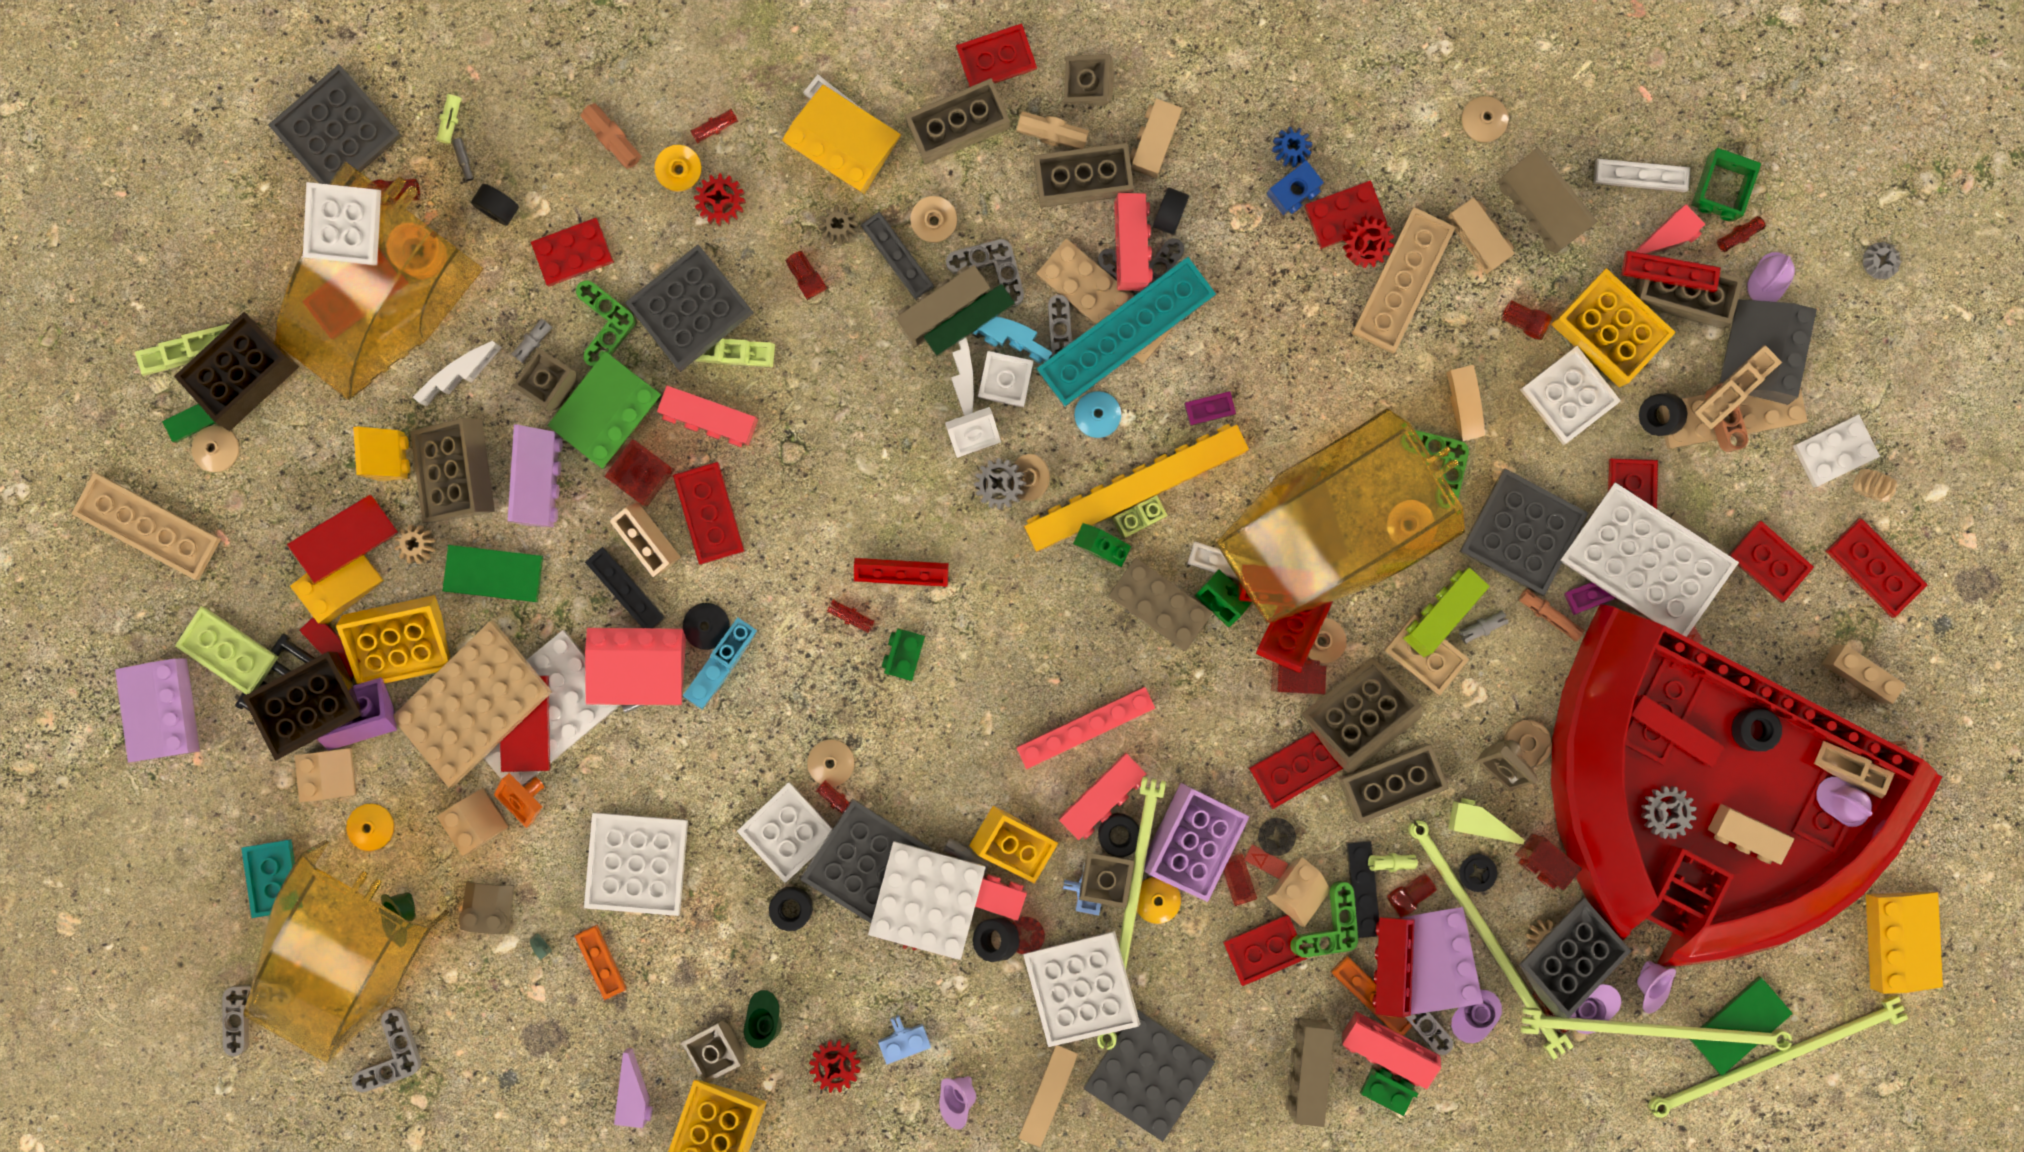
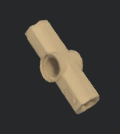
M1024 111L1021 112L1016 132L1039 138L1045 144L1051 146L1063 145L1073 149H1084L1089 130L1066 124L1060 118L1053 116L1045 118Z

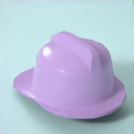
M1771 252L1760 260L1747 283V291L1752 300L1777 302L1783 296L1795 274V267L1790 256L1779 252Z
M1838 777L1824 779L1819 784L1816 793L1820 807L1841 823L1857 827L1873 814L1871 812L1872 803L1869 796L1859 788Z
M1652 961L1645 962L1637 980V984L1644 994L1643 1010L1645 1013H1653L1665 1003L1676 974L1675 969H1666Z
M1600 984L1569 1018L1609 1021L1620 1009V994L1614 987ZM1576 1030V1031H1578L1579 1033H1582V1034L1595 1033V1032H1593V1031H1580V1030Z
M1480 990L1483 1004L1459 1007L1452 1018L1451 1027L1459 1040L1465 1043L1480 1042L1497 1024L1502 1015V1005L1494 993L1488 990Z
M969 1076L955 1079L944 1078L941 1081L939 1101L941 1115L950 1127L962 1129L966 1125L968 1111L976 1101L972 1078Z

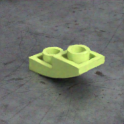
M1156 495L1112 519L1124 539L1168 515Z

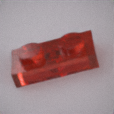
M1243 854L1231 856L1223 870V874L1234 906L1256 900L1257 896Z

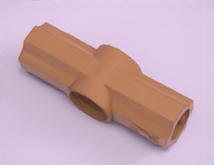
M596 103L588 105L583 109L580 115L581 118L595 132V136L609 152L611 151L626 169L634 167L642 156L626 139L627 136L613 120L611 121Z

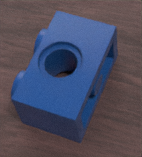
M1306 160L1268 190L1267 195L1283 216L1288 212L1294 214L1303 206L1301 204L1302 201L1306 198L1312 200L1321 193L1320 188L1324 182ZM1291 186H1299L1302 194H1294L1291 191Z

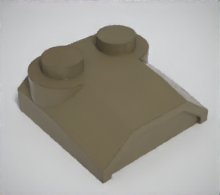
M1110 54L1065 56L1064 99L1062 102L1064 104H1095L1097 106H1104L1110 103L1113 97L1114 82L1112 56Z
M537 348L535 354L512 387L551 411L557 409L574 386L576 372L545 351Z
M1503 740L1490 745L1476 760L1510 791L1530 784H1536L1538 781L1537 775L1522 757L1523 751L1520 744L1514 740Z
M1087 852L1079 900L1126 908L1135 861L1124 857Z
M466 881L462 912L458 919L460 929L476 933L508 934L510 932L515 885H494Z
M718 1021L681 1042L700 1078L707 1083L745 1063L744 1050L731 1026L724 1021Z

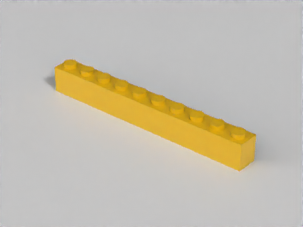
M1226 424L1218 428V434L1212 437L1209 434L1197 438V444L1191 447L1188 444L1176 448V454L1167 457L1166 454L1155 458V464L1146 467L1145 464L1138 466L1132 470L1134 474L1126 478L1124 474L1117 476L1111 480L1113 484L1105 488L1101 484L1091 489V494L1084 498L1080 494L1070 499V504L1063 508L1059 504L1047 510L1049 514L1042 518L1038 514L1026 520L1028 524L1024 526V529L1035 552L1037 553L1078 533L1082 523L1093 526L1249 451V448L1238 425L1231 427L1230 424Z

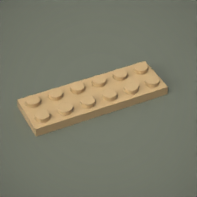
M1415 207L1411 209L1351 334L1392 354L1396 352L1456 228L1455 226Z
M1067 238L1036 273L1038 278L1057 294L1065 296L1069 304L1094 325L1134 297L1130 291L1117 290V280ZM1173 328L1145 347L1133 358L1143 365Z
M1801 387L1799 397L1789 405L1750 395L1739 404L1747 434L1808 422ZM1705 394L1683 398L1682 400L1688 412L1687 421L1677 433L1665 436L1667 449L1717 440L1714 428L1710 430L1694 414L1696 409L1705 401ZM1662 405L1659 407L1661 422L1665 424L1669 420L1670 413L1668 408ZM1729 415L1724 418L1727 423L1730 421Z
M99 473L92 474L71 513L194 580L200 579L221 538Z

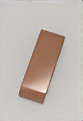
M1720 383V384H1718V385H1715V386L1709 388V389L1706 391V393H1705V400H1706L1722 383ZM1739 405L1728 414L1730 417L1729 423L1723 419L1714 427L1718 444L1725 452L1740 450L1749 441ZM1731 435L1737 440L1736 446L1730 441Z

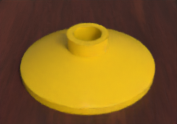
M672 145L660 152L655 161L654 169L655 175L662 186L671 191L681 192L692 188L698 182L702 166L698 155L691 148L684 145ZM678 167H683L684 169L681 174L676 173Z
M364 804L357 807L350 814L346 825L347 835L353 845L361 850H378L391 840L394 833V820L390 812L383 806ZM365 824L371 826L370 832L364 830Z
M1149 877L1142 881L1137 906V913L1140 917L1154 924L1165 923L1174 918L1181 905V895L1178 888L1155 877ZM1156 897L1162 898V903L1160 905L1154 904V899Z

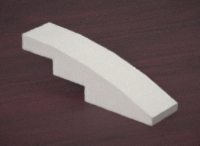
M966 338L958 342L960 350L952 352L960 375L951 378L964 416L973 413L974 405L973 370Z
M491 341L469 351L432 377L413 398L420 404L428 406L440 390L450 394L463 378L472 383L502 347Z

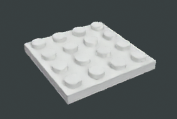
M592 813L584 908L679 916L688 820Z
M894 841L868 935L961 960L986 866Z
M1115 931L1023 954L1048 1047L1130 1029L1140 1025Z

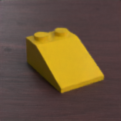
M353 427L356 475L377 481L408 479L410 462L406 458V450L409 448V441L404 432L392 429Z
M363 555L317 584H314L306 573L290 585V587L318 624H329L384 580L367 557Z
M993 805L969 846L978 856L1035 884L1057 847L1058 842Z

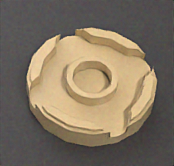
M1521 720L1513 723L1507 729L1504 740H1514L1520 744L1523 751L1522 757L1529 766L1543 763L1548 758L1552 749L1549 731L1543 724L1534 720Z

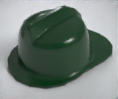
M406 892L391 897L383 894L381 895V904L383 907L385 931L395 945H402L405 941V928L416 917L412 894Z
M760 990L754 993L748 1004L743 1033L746 1042L753 1048L761 1049L768 1046L780 1034L782 1029L778 1000L768 990Z

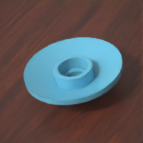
M1101 391L1090 392L1084 395L1077 403L1074 413L1075 422L1085 435L1093 438H1103L1112 434L1117 429L1121 420V409L1116 399L1110 394ZM1097 409L1103 413L1100 418L1094 416V411Z

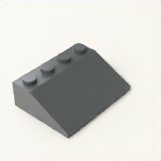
M1738 299L1719 384L1724 383L1763 345H1766L1782 363L1766 376L1765 380L1749 395L1786 405L1799 397L1817 309L1795 303Z
M1582 898L1519 963V966L1538 997L1555 1016L1569 1019L1632 951L1585 898Z

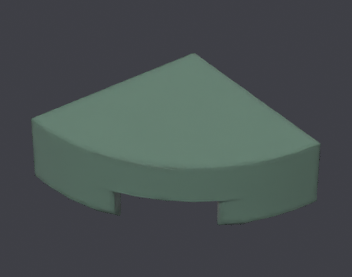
M539 933L530 938V945L540 960L552 952L550 946Z

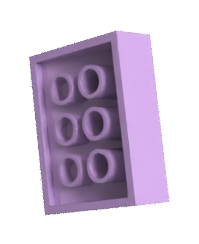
M514 425L508 507L509 522L538 527H554V522H557L558 509L555 508V499L559 498L560 489L556 483L557 475L561 473V462L558 461V453L562 451L563 442L562 438H559L560 435L556 432Z
M187 658L162 660L115 669L128 763L200 751Z
M1180 783L1148 848L1144 871L1161 881L1208 902L1249 816Z
M1463 907L1401 917L1415 919L1411 1015L1483 1004Z

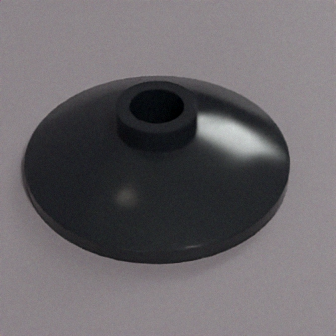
M712 603L695 605L686 613L683 620V631L687 641L694 647L703 650L716 648L730 628L726 612L721 607ZM703 622L709 624V628L706 631L701 629Z

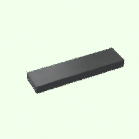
M877 212L861 224L862 229L915 301L935 287L880 212Z

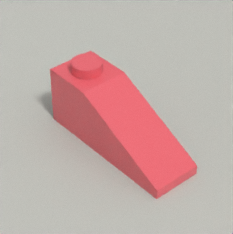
M1685 204L1670 216L1634 252L1652 254L1680 246L1687 241L1692 243L1702 234L1699 230L1706 224Z

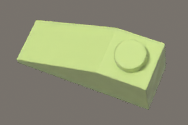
M1461 798V802L1453 801L1448 829L1524 844L1522 837L1483 807L1475 805V800Z

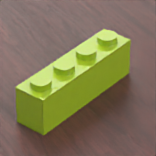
M1470 567L1463 571L1457 570L1449 579L1451 581L1450 585L1447 588L1443 586L1436 593V601L1433 604L1428 603L1420 613L1423 616L1418 621H1412L1405 629L1408 633L1403 639L1423 658L1436 650L1490 587Z

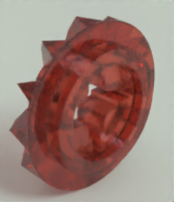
M1025 916L1020 917L1018 921L1012 922L1018 930L1019 936L1022 935V926L1027 932L1031 931L1033 933L1030 935L1031 944L1026 939H1020L1017 953L1025 954L1039 950L1042 947L1045 932L1037 919Z

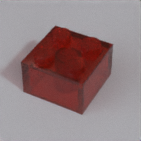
M632 439L604 477L640 504L648 507L676 469L641 443Z
M1306 660L1301 673L1278 663H1272L1271 691L1325 695L1327 666L1320 665L1318 660Z
M1533 833L1514 854L1520 859L1518 864L1535 875L1537 873L1536 879L1553 890L1558 888L1564 891L1582 869L1545 837Z

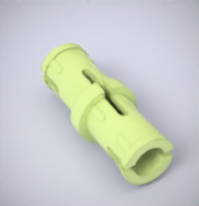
M447 94L443 114L439 116L441 122L436 140L445 144H451L455 124L457 125L459 121L457 115L462 98Z
M1389 853L1386 856L1371 855L1368 859V866H1370L1369 869L1371 871L1389 870L1390 872H1397V870L1401 869L1415 870L1418 860L1415 859L1416 856L1414 854L1397 855L1396 853Z

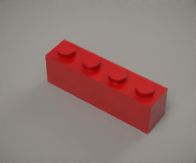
M1379 917V921L1376 924L1378 945L1375 948L1377 969L1374 972L1376 994L1373 996V1007L1377 1015L1402 1018L1411 1016L1415 919Z

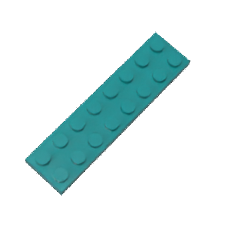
M1187 257L1044 362L1036 370L1062 405L1066 407L1216 296V293L1190 258Z

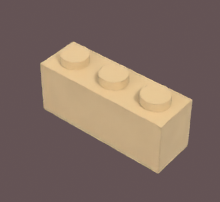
M1157 98L1154 105L1149 104L1144 117L1148 119L1146 127L1141 126L1137 136V140H1140L1138 149L1133 147L1130 154L1131 170L1157 179L1181 115L1182 107Z
M1473 197L1453 211L1446 219L1450 225L1456 227L1455 232L1484 272L1488 274L1515 254L1513 251L1514 247L1507 238H1503L1499 232L1498 224L1487 216L1483 203Z
M638 502L625 507L610 520V523L652 577L665 572L681 559L680 555Z
M1833 645L1821 664L1883 704H1894L1906 685L1847 645Z
M1720 804L1708 830L1715 834L1714 839L1727 845L1731 841L1737 844L1736 849L1748 855L1751 851L1757 853L1759 860L1770 865L1772 861L1781 865L1794 841V838L1723 804Z

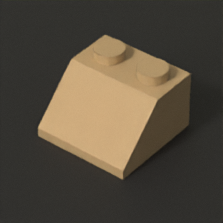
M351 748L294 755L299 803L356 795Z
M484 788L457 802L436 816L462 856L472 853L509 828V825Z
M1301 857L1292 861L1267 898L1304 928L1329 894L1330 888L1322 873Z

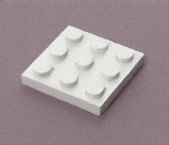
M307 182L303 257L377 265L381 190Z
M1578 346L1571 349L1520 389L1563 445L1621 401Z
M789 782L737 832L786 883L816 855L833 828Z

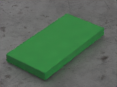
M448 545L442 591L538 603L543 556Z
M1758 976L1700 1028L1772 1033L1793 1013L1765 980ZM1689 1039L1721 1076L1758 1045Z

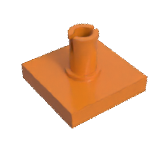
M508 773L502 778L494 796L527 828L534 822L543 807L534 796L544 789V785L537 777H533L523 787Z

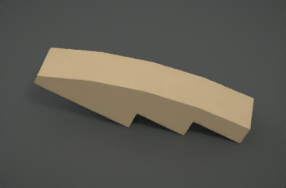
M1763 345L1696 409L1694 414L1712 430L1765 380V377L1782 362L1766 345Z
M1058 1045L1054 1047L1018 1139L1041 1148L1078 1056L1077 1053Z

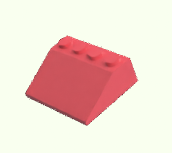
M587 628L585 646L586 705H682L686 636L683 629Z

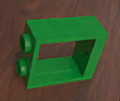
M1716 148L1708 155L1691 206L1697 207L1699 212L1705 214L1714 213L1719 215L1720 219L1728 222L1741 218L1746 211L1762 163ZM1715 166L1744 175L1733 208L1704 198Z

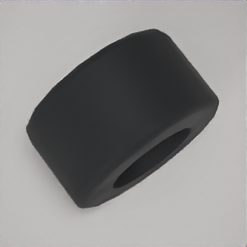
M482 184L471 201V204L480 212L506 226L519 208V205L514 200L488 184Z
M1168 187L1153 227L1170 234H1175L1189 195Z
M1661 393L1651 395L1644 400L1640 406L1638 416L1640 424L1646 432L1655 436H1666L1675 434L1683 428L1687 421L1688 412L1681 398L1675 394ZM1662 405L1666 406L1670 413L1669 420L1665 424L1660 423L1657 419V409Z
M1748 708L1740 711L1735 716L1732 723V735L1740 747L1748 751L1765 752L1773 749L1779 743L1782 736V725L1779 718L1772 711L1761 708ZM1755 720L1760 721L1763 726V733L1759 739H1754L1751 735V725Z
M1115 813L1101 823L1098 829V839L1101 847L1108 854L1115 857H1126L1136 851L1140 828L1132 817L1126 814ZM1122 826L1128 830L1129 837L1125 843L1116 844L1111 840L1110 833L1114 827Z
M795 886L779 890L771 899L769 905V916L773 924L785 931H796L804 927L813 912V902L809 894ZM787 900H795L800 906V912L794 918L786 917L782 912V905Z
M1003 918L984 920L978 924L972 941L974 949L980 958L988 962H997L1011 958L1019 947L1020 939L1018 930L1012 922ZM993 931H997L1001 937L999 949H995L992 945L991 936Z

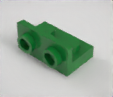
M897 628L896 632H891L888 645L892 646L889 655L885 654L881 667L885 669L884 674L913 681L925 636Z
M1372 1067L1360 1094L1404 1116L1413 1097L1417 1098L1419 1095L1414 1089L1415 1085L1404 1078L1401 1081L1394 1079V1074L1382 1067L1380 1070Z

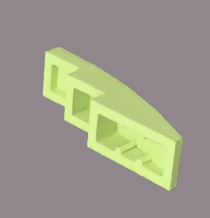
M230 324L181 335L182 338L158 343L156 347L135 351L142 376L189 363Z
M722 338L695 361L773 367L775 344L771 342H750L747 340Z

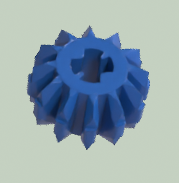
M1288 127L1287 133L1281 130L1278 133L1279 137H1275L1273 140L1276 146L1272 148V152L1279 153L1275 159L1280 161L1283 158V166L1285 167L1288 162H1291V166L1294 168L1297 166V162L1302 164L1306 161L1305 157H1310L1311 155L1309 148L1312 147V142L1306 141L1309 137L1308 133L1303 136L1300 135L1301 128H1298L1294 133L1293 128ZM1289 145H1290V146L1295 145V146H1296V149L1292 148V149L1290 150V149H1288V146H1289Z

